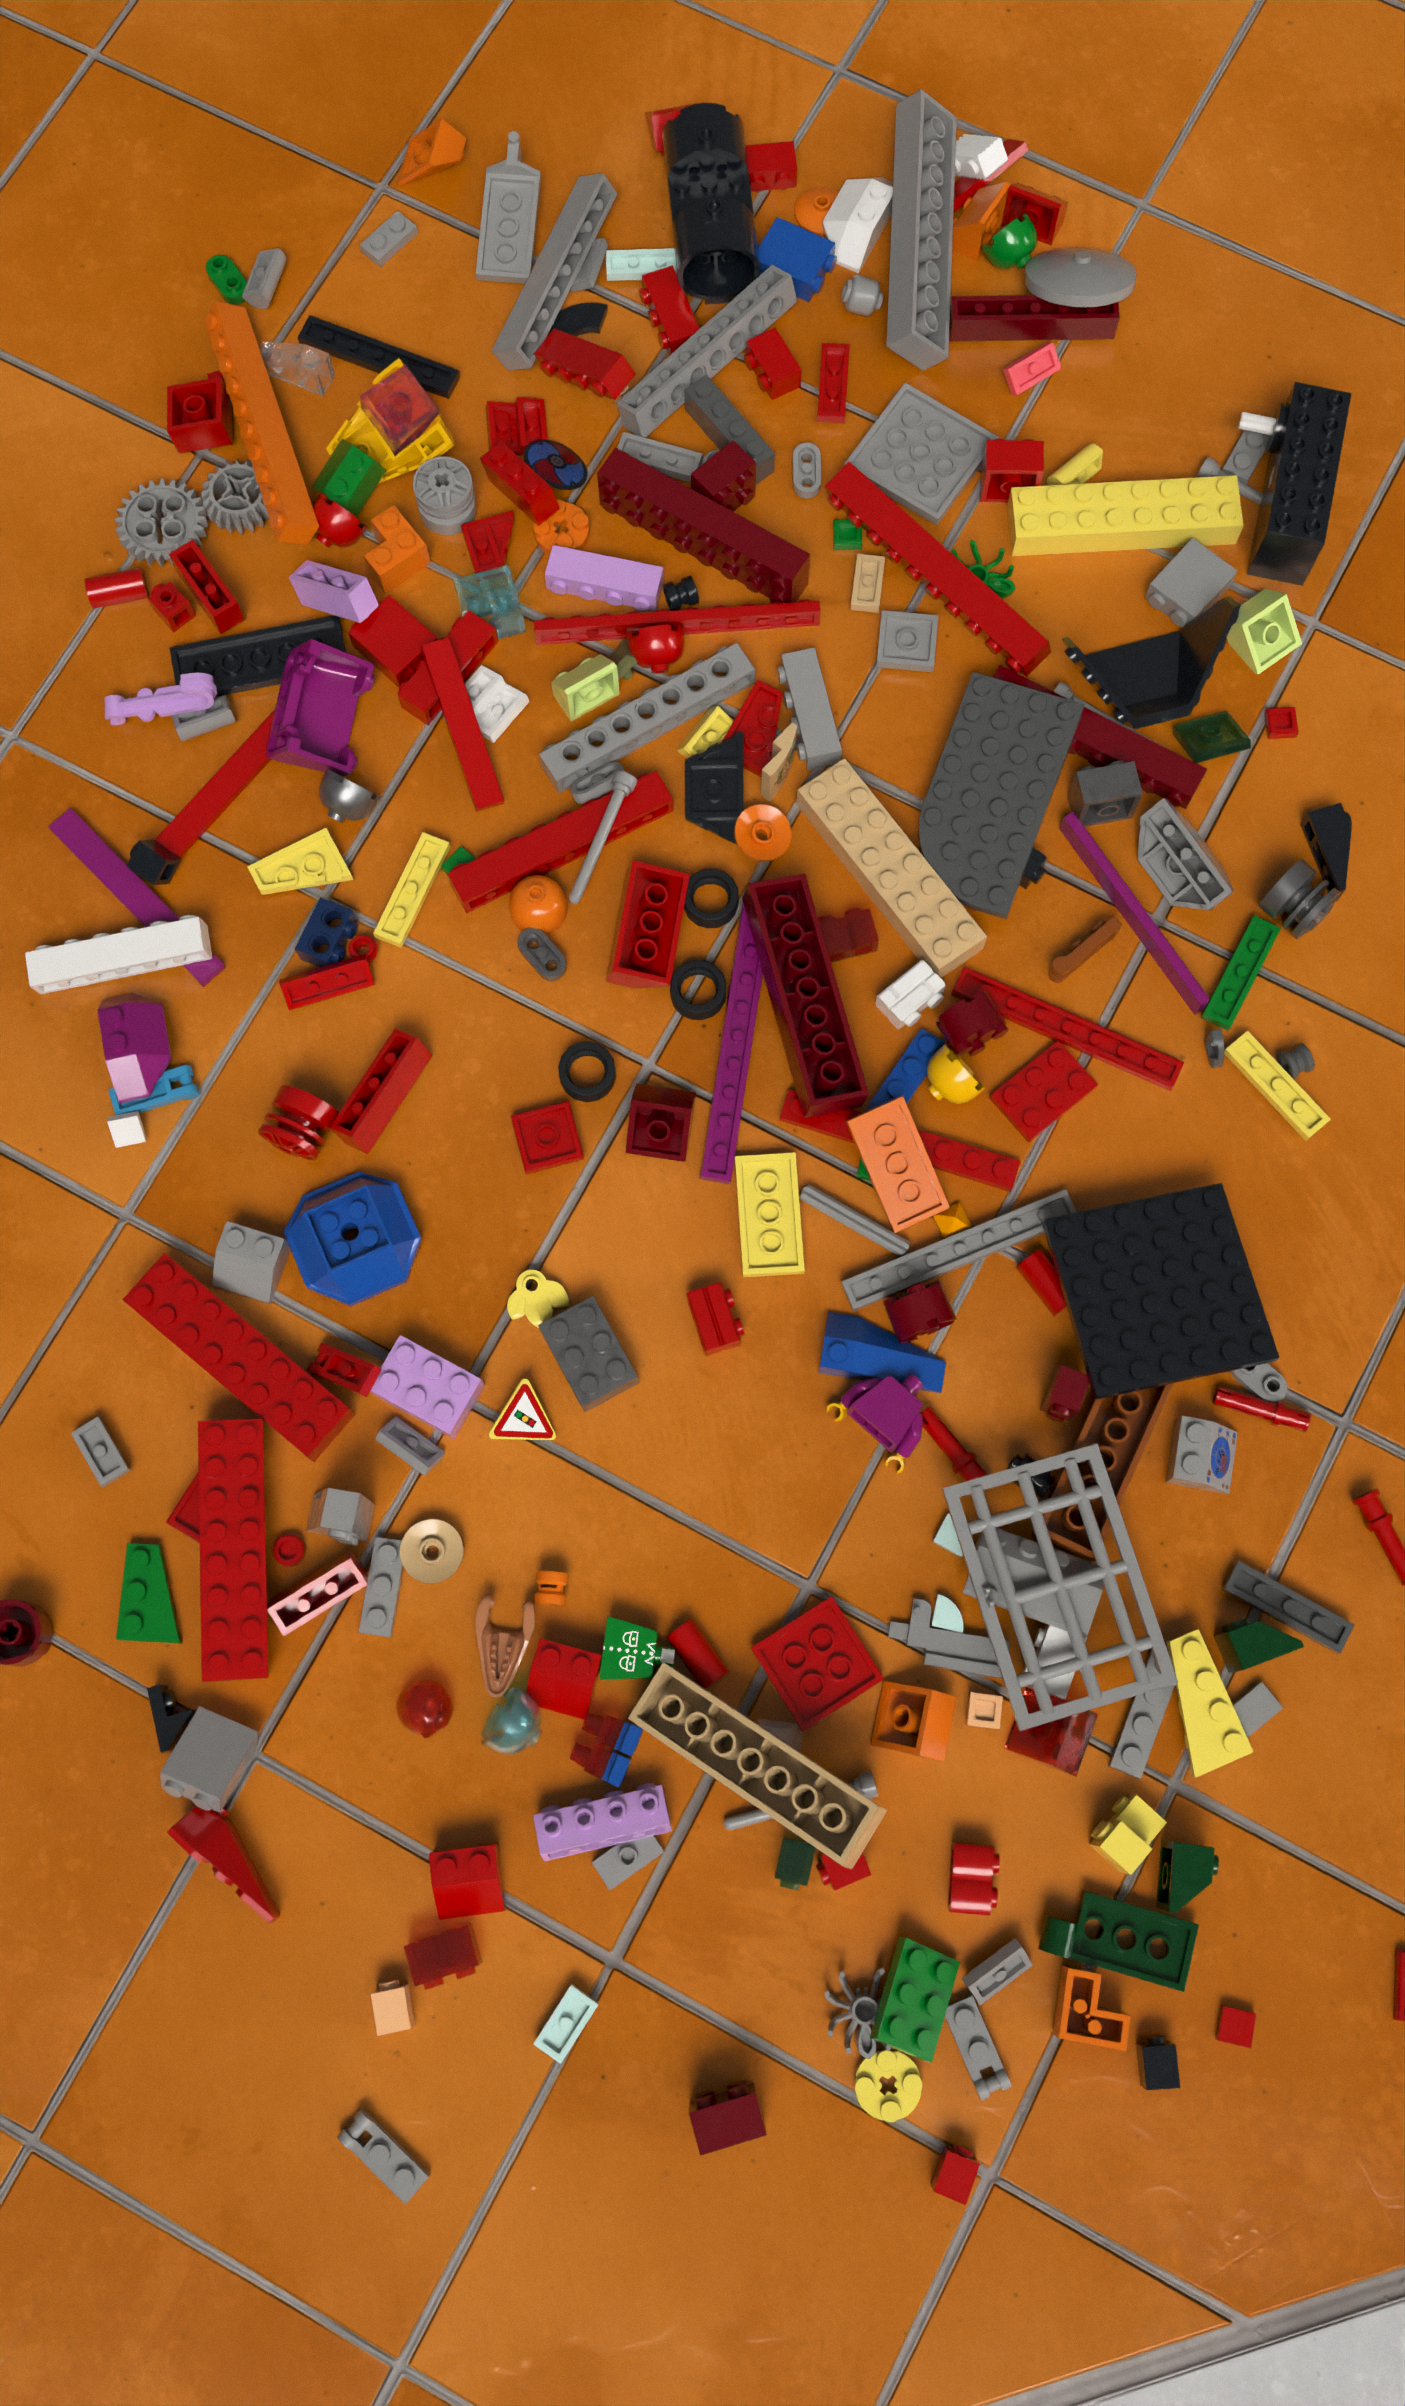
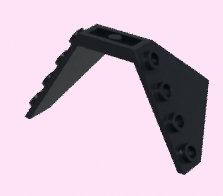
M1228 596L1222 598L1178 632L1084 655L1068 637L1062 638L1067 647L1064 652L1075 665L1078 664L1083 669L1080 672L1091 685L1094 683L1099 688L1096 692L1105 704L1108 705L1111 702L1115 707L1112 713L1122 725L1128 722L1134 729L1178 719L1189 716L1193 708L1198 704L1202 688L1213 672L1216 658L1225 647L1226 637L1231 626L1238 619L1241 605Z

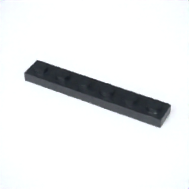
M309 315L298 335L299 344L377 373H381L395 360L400 358L425 391L447 399L450 398L460 378V373L457 369Z

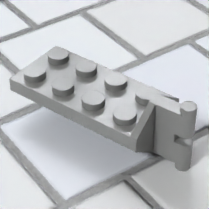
M511 131L508 134L507 159L486 168L476 279L525 284L533 266L541 172L523 163L519 134L516 131Z

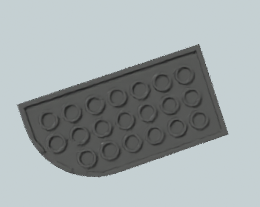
M976 672L972 673L925 797L919 820V840L923 857L960 903L977 911L1007 920L1083 714L1085 704Z

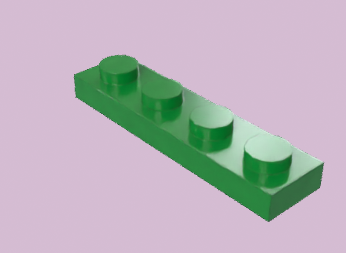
M1255 915L1253 916L1201 1017L1202 1019L1229 1031L1281 930L1280 927Z

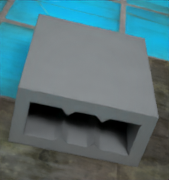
M1192 538L1150 583L1145 599L1149 601L1153 608L1161 610L1169 616L1174 624L1184 628L1211 608L1231 587L1237 570L1196 539Z
M199 1706L160 1772L161 1787L171 1796H183L192 1800L196 1806L203 1810L209 1811L213 1809L221 1812L258 1746V1731Z

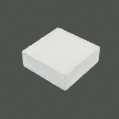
M138 1111L108 1117L107 1123L116 1148L146 1142V1133Z

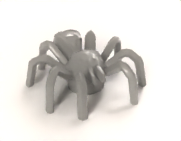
M883 1968L875 1972L869 1995L867 1987H864L862 1994L860 1989L856 1988L857 1996H855L846 1981L845 1972H840L838 1977L844 1992L850 1999V2003L835 1998L829 1991L824 1993L825 1998L833 2005L849 2010V2012L835 2016L828 2025V2036L832 2037L833 2029L839 2022L852 2019L844 2040L847 2054L852 2052L850 2046L851 2038L858 2024L860 2027L855 2037L857 2050L866 2059L873 2057L876 2052V2040L870 2038L872 2031L870 2024L874 2025L881 1998L875 2000L881 1975L885 1973ZM883 2044L886 2050H891L890 2046Z

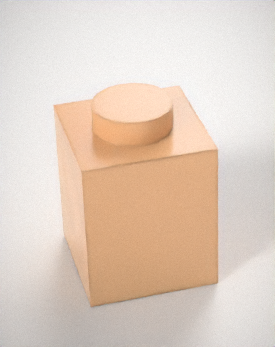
M399 1980L380 1983L379 1990L371 1993L377 2036L411 2029L415 2025L409 1984L399 1985Z

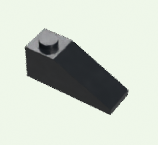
M1341 803L1308 812L1300 824L1323 881L1327 880L1329 882L1326 888L1327 891L1330 892L1333 888H1336L1340 892L1335 901H1338L1346 890L1352 831L1351 817L1348 812L1344 811Z

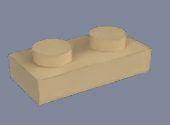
M857 553L850 610L879 613L885 564L884 556Z

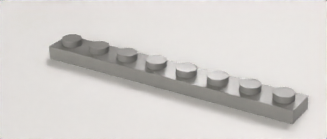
M1065 1189L841 1281V1286L854 1312L905 1291L912 1286L927 1282L1045 1233L1042 1226L1044 1219L1076 1213L1077 1211Z

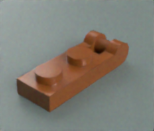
M1115 916L1107 922L1101 920L1090 931L1092 934L1085 941L1080 938L1068 950L1070 954L1066 957L1058 956L1053 960L1048 974L1050 980L1055 983L1064 981L1117 936L1122 923Z

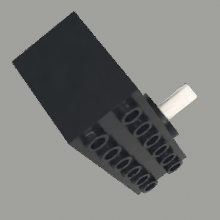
M1295 382L1286 403L1280 402L1278 404L1274 418L1247 412L1241 413L1238 429L1269 435L1266 451L1270 452L1262 491L1263 497L1259 507L1247 571L1248 575L1303 586L1325 544L1352 393Z

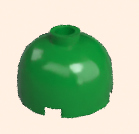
M1025 213L1022 215V222L1018 218L1013 220L992 237L994 243L990 245V248L985 244L981 250L986 258L997 268L1009 270L1017 266L1020 270L1032 259L1030 254L1036 248L1038 240L1037 231Z

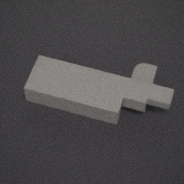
M913 1599L910 1624L890 1621L888 1638L905 1640L906 1646L925 1649L923 1665L1002 1679L990 1638L930 1628L931 1606L927 1601ZM1005 1641L1009 1651L1010 1641Z

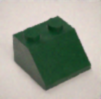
M1246 1618L1221 1626L1222 1633L1214 1636L1229 1673L1246 1670L1304 1647L1301 1640L1259 1621L1248 1623Z
M1161 1840L1156 1908L1176 1913L1212 1883V1877L1217 1875L1219 1867L1218 1855H1214L1215 1848Z

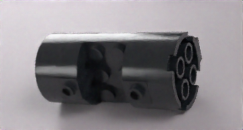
M699 103L681 109V115L673 121L668 120L664 126L662 138L678 283L686 293L705 300V305L731 302L732 297L740 294L759 277L760 263L742 120L738 114L734 116L726 111L724 105Z

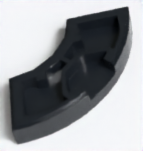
M582 303L565 308L558 313L548 335L554 328L576 337L585 333L600 334L608 312V305Z

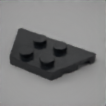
M738 732L734 734V737L719 745L717 743L707 748L705 752L685 760V820L736 845L734 827L737 818L744 811L743 732Z

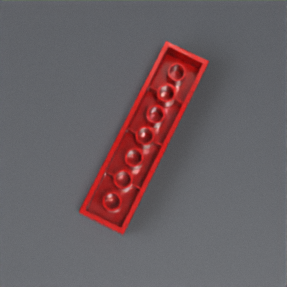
M166 1253L157 1260L122 1299L313 1462L318 1459L356 1415Z
M263 1419L198 1421L202 1682L268 1678Z

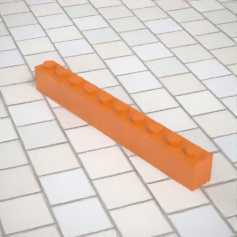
M215 301L211 311L206 314L205 328L208 330L212 349L215 351L219 370L226 384V392L229 394L233 405V413L237 418L240 434L244 439L248 458L255 472V480L259 485L263 504L266 506L270 518V525L274 530L277 541L308 545L319 528V524L246 308Z

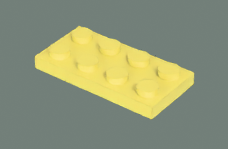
M796 1152L735 1156L743 1278L804 1274Z

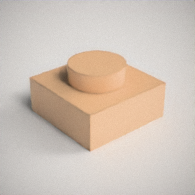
M969 1692L966 1725L1000 1729L1003 1696Z

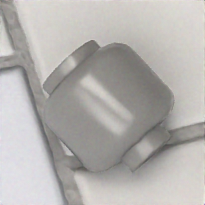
M855 275L851 280H846L841 295V302L844 303L846 311L868 317L873 313L874 309H880L883 293L880 292L877 280L861 275Z

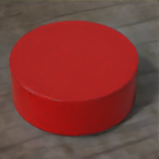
M283 1535L273 1545V1556L283 1566H297L305 1558V1543L295 1535Z

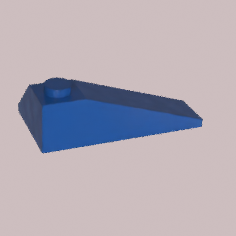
M828 1312L818 1373L857 1380H867L875 1377L884 1380L887 1376H892L899 1383L908 1374H912L922 1382L923 1387L920 1390L942 1393L945 1361L908 1342L900 1344L895 1335L860 1317Z

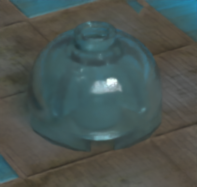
M517 1686L510 1688L503 1695L508 1700L501 1707L498 1704L495 1705L482 1730L481 1736L486 1739L482 1740L481 1744L500 1754L514 1755L523 1751L528 1745L533 1747L542 1733V1729L539 1728L541 1723L539 1706L535 1699Z

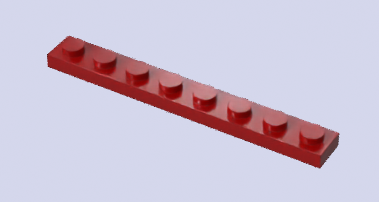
M788 1090L779 1120L854 1143L845 1120L863 1112L849 1109L804 1118L797 1092ZM918 1130L934 1169L1005 1191H1012L1021 1161Z

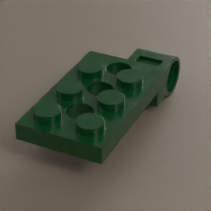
M1083 1891L1076 1924L1046 1915L1038 1949L1184 1992L1199 1924ZM1091 1919L1098 1920L1102 1927L1101 1934L1095 1939L1088 1938L1084 1932L1086 1922ZM1122 1929H1129L1134 1935V1942L1129 1948H1121L1117 1943V1934ZM1156 1938H1161L1166 1944V1952L1160 1958H1154L1149 1951L1151 1941Z

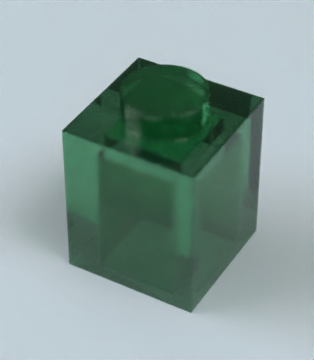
M786 1837L782 1838L774 1878L781 1880L779 1886L799 1891L800 1885H808L815 1853L814 1846L806 1842Z

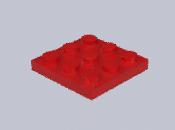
M832 1596L751 1647L752 1652L802 1732L884 1680V1677Z

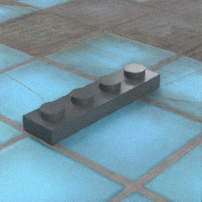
M1240 1561L1235 1562L1222 1588L1223 1591L1336 1654L1342 1652L1354 1627V1624Z

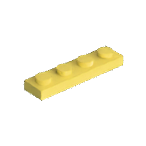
M422 832L373 933L375 938L400 948L403 947L451 848L449 842Z
M1249 1031L1245 1032L1225 1049L1224 1054L1305 1141L1331 1120Z

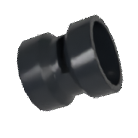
M691 576L682 578L677 583V586L673 582L663 584L665 599L670 611L680 610L682 604L689 606L699 604L698 592Z

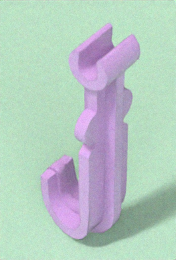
M189 673L180 675V685L158 688L155 693L149 688H143L137 693V697L125 699L119 695H109L104 698L105 719H110V725H122L126 722L127 717L138 716L142 721L149 722L154 719L156 713L164 717L205 710L213 705L214 698L217 695V687L214 684L212 675Z

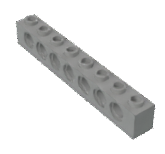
M771 265L621 398L616 404L624 428L637 436L647 437L685 403L684 390L706 375L710 379L714 377L746 348L747 340L762 334L797 302L792 276Z
M738 643L730 647L725 646L719 649L711 658L696 662L688 671L671 676L663 685L646 690L640 698L632 702L623 703L615 712L608 716L598 717L593 721L592 725L583 730L573 731L567 739L560 743L548 745L539 754L541 767L558 794L569 789L574 782L599 767L622 759L755 683V668ZM718 672H722V673H725L726 675L723 676V677H718V676H715L714 674H716V673H718ZM693 686H699L702 689L694 691L690 688ZM668 700L677 701V703L672 705L667 704L665 702ZM646 713L653 715L647 719L640 717ZM625 727L628 729L626 732L622 733L616 731L618 728ZM595 741L603 742V744L598 747L591 745ZM570 755L578 756V758L573 761L566 759Z

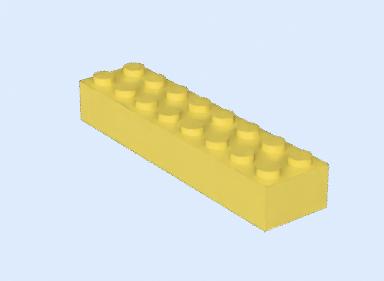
M1237 475L1011 487L1007 503L1012 556L1184 547L1192 538L1204 546L1231 545L1237 543L1244 526Z

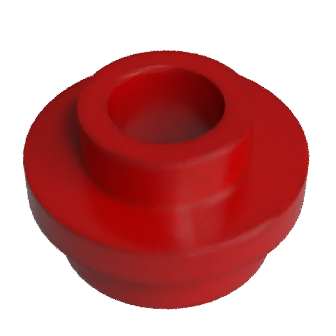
M367 935L356 936L348 946L350 957L354 958L364 955L359 954V950L367 947L369 950L365 955L368 963L372 962L378 955L376 941Z

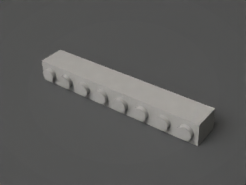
M603 173L578 177L492 349V353L506 370L531 369L536 359L534 352L546 339L617 196V192Z

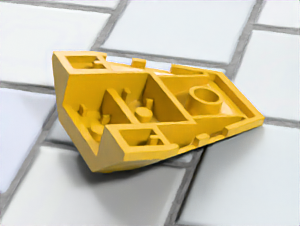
M398 358L376 376L372 382L374 386L367 397L360 399L357 403L359 408L350 421L346 419L326 450L331 456L341 439H344L386 469V472L379 481V483L419 468L429 459L443 455L454 446L452 432L426 391L402 360ZM385 432L393 433L398 439H388Z

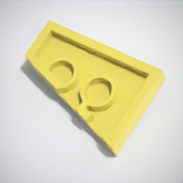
M327 828L247 866L262 895L354 880Z

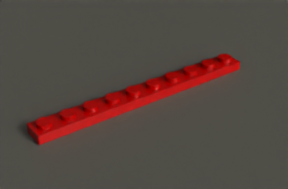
M806 599L794 603L776 601L765 605L747 603L736 607L718 605L707 609L690 607L678 611L661 609L649 613L632 611L620 615L604 613L599 616L584 617L575 615L562 619L546 617L542 620H534L536 644L544 645L626 639V635L631 631L632 637L639 635L638 629L656 625H671L672 631H677L678 625L682 626L684 635L819 626L820 601Z

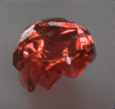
M428 1679L419 1680L407 1686L399 1695L396 1704L398 1718L408 1730L422 1735L424 1739L444 1729L449 1724L454 1710L448 1691L439 1682Z

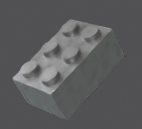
M594 1296L538 1325L584 1413L639 1384L637 1374Z

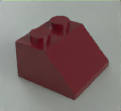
M636 1083L631 1099L626 1153L685 1162L693 1121L696 1092Z

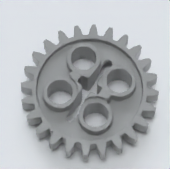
M161 478L159 485L155 486L154 482L149 480L148 488L139 484L140 492L129 491L132 497L131 500L122 498L125 508H117L120 517L115 518L118 526L115 530L123 548L126 547L130 556L135 554L139 562L145 558L148 565L151 566L154 560H157L159 566L162 567L164 561L168 559L170 564L173 565L169 553L191 540H194L197 546H202L199 537L207 536L204 528L209 526L206 519L208 515L205 507L202 506L201 498L197 497L194 489L188 491L185 483L178 487L173 479L169 485H166L164 478Z

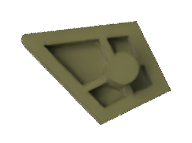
M626 638L622 640L609 657L617 666L618 681L622 677L624 680L630 679L633 676L631 668L637 663L635 657L628 649Z

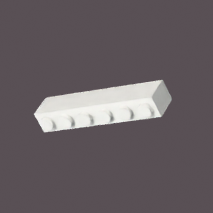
M194 915L182 916L179 918V921L169 923L165 921L153 922L150 924V927L140 929L128 927L121 930V933L112 935L100 933L94 935L92 939L83 941L71 939L65 941L64 945L54 947L42 945L36 947L35 951L25 952L29 986L39 994L213 959L208 925L199 916L196 917Z

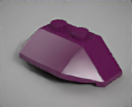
M134 993L103 999L98 1008L105 1062L118 1101L122 1104L150 1097L154 1090L153 1087L161 1078L172 1059L164 1008L162 1004Z

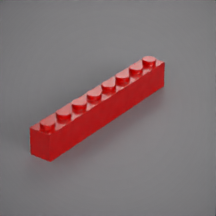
M657 771L650 774L644 773L636 778L638 781L634 791L624 797L604 846L674 811L673 798ZM611 790L608 795L598 800L591 799L587 801L581 808L573 812L567 811L562 813L555 821L547 825L541 824L534 827L529 834L520 838H511L504 846L494 851L487 850L480 854L478 859L468 864L461 863L455 866L447 874L450 884L466 914L510 893L517 882L527 876L546 875L586 855L614 791Z

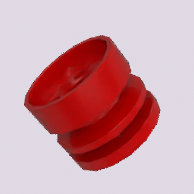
M282 1085L272 1102L273 1107L282 1115L266 1114L264 1119L270 1125L262 1124L258 1133L274 1147L289 1155L315 1161L320 1152L314 1146L322 1147L325 1143L324 1139L315 1130L330 1132L331 1129L329 1127L339 1113L330 1104L306 1091L289 1085Z

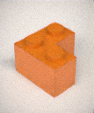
M392 505L371 519L375 537L380 545L365 554L364 559L370 576L382 591L387 593L431 563L425 542L395 505Z
M1062 1964L1053 2034L1059 2039L1127 2051L1131 2016L1124 2011L1098 2007L1102 1974L1095 1970Z

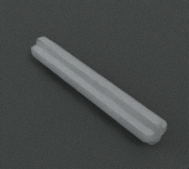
M809 1184L803 1188L800 1199L900 1257L904 1256L910 1247L908 1240Z

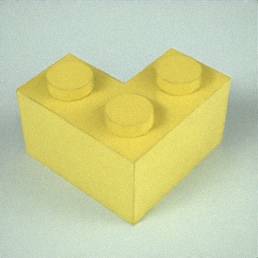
M1130 1794L1128 1798L1123 1795L1112 1807V1811L1115 1814L1108 1822L1102 1820L1091 1833L1094 1839L1089 1844L1115 1869L1132 1875L1151 1852L1152 1848L1149 1844L1167 1823L1139 1796Z

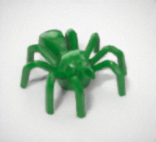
M973 540L970 541V547L976 560V565L969 566L959 558L955 549L951 551V554L1001 599L1009 597L1015 591L1014 583L1011 580L1005 579L1012 576L1014 571L1013 565L1009 566L1006 573L988 572V570L1002 561L1005 552L1004 548H1000L998 557L986 566L982 565V559L976 542Z

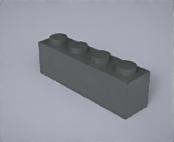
M707 375L684 390L685 411L717 448L721 450L734 440L756 462L755 485L774 473L775 453Z

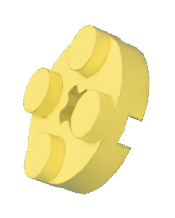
M896 2049L876 2050L873 2057L870 2059L863 2058L855 2072V2092L861 2107L870 2116L878 2120L895 2122L908 2116L920 2100L923 2084L919 2070L912 2059L905 2053ZM884 2076L889 2079L891 2076H894L896 2078L894 2082L896 2090L893 2093L887 2091L885 2094L880 2091L882 2088V2084L879 2081L880 2078Z

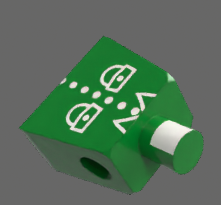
M607 1617L599 1679L611 1681L653 1678L654 1665H662L664 1662L673 1667L676 1647L657 1645L658 1631L613 1617Z

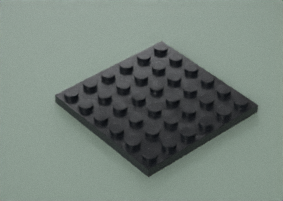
M1222 1183L1043 1220L1042 1226L1095 1400L1270 1363L1280 1358Z

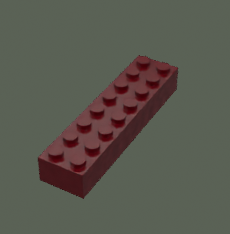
M616 447L597 472L600 505L607 512L618 514L625 518L632 526H639L645 529L658 540H665L672 544L679 552L694 556L701 564L708 567L712 566L721 571L726 578L741 582L751 592H759L768 597L771 602L794 603L807 587L810 566V554L704 495Z
M799 874L748 883L742 901L803 1117L809 1118L862 1107L869 1096V1092L806 875Z

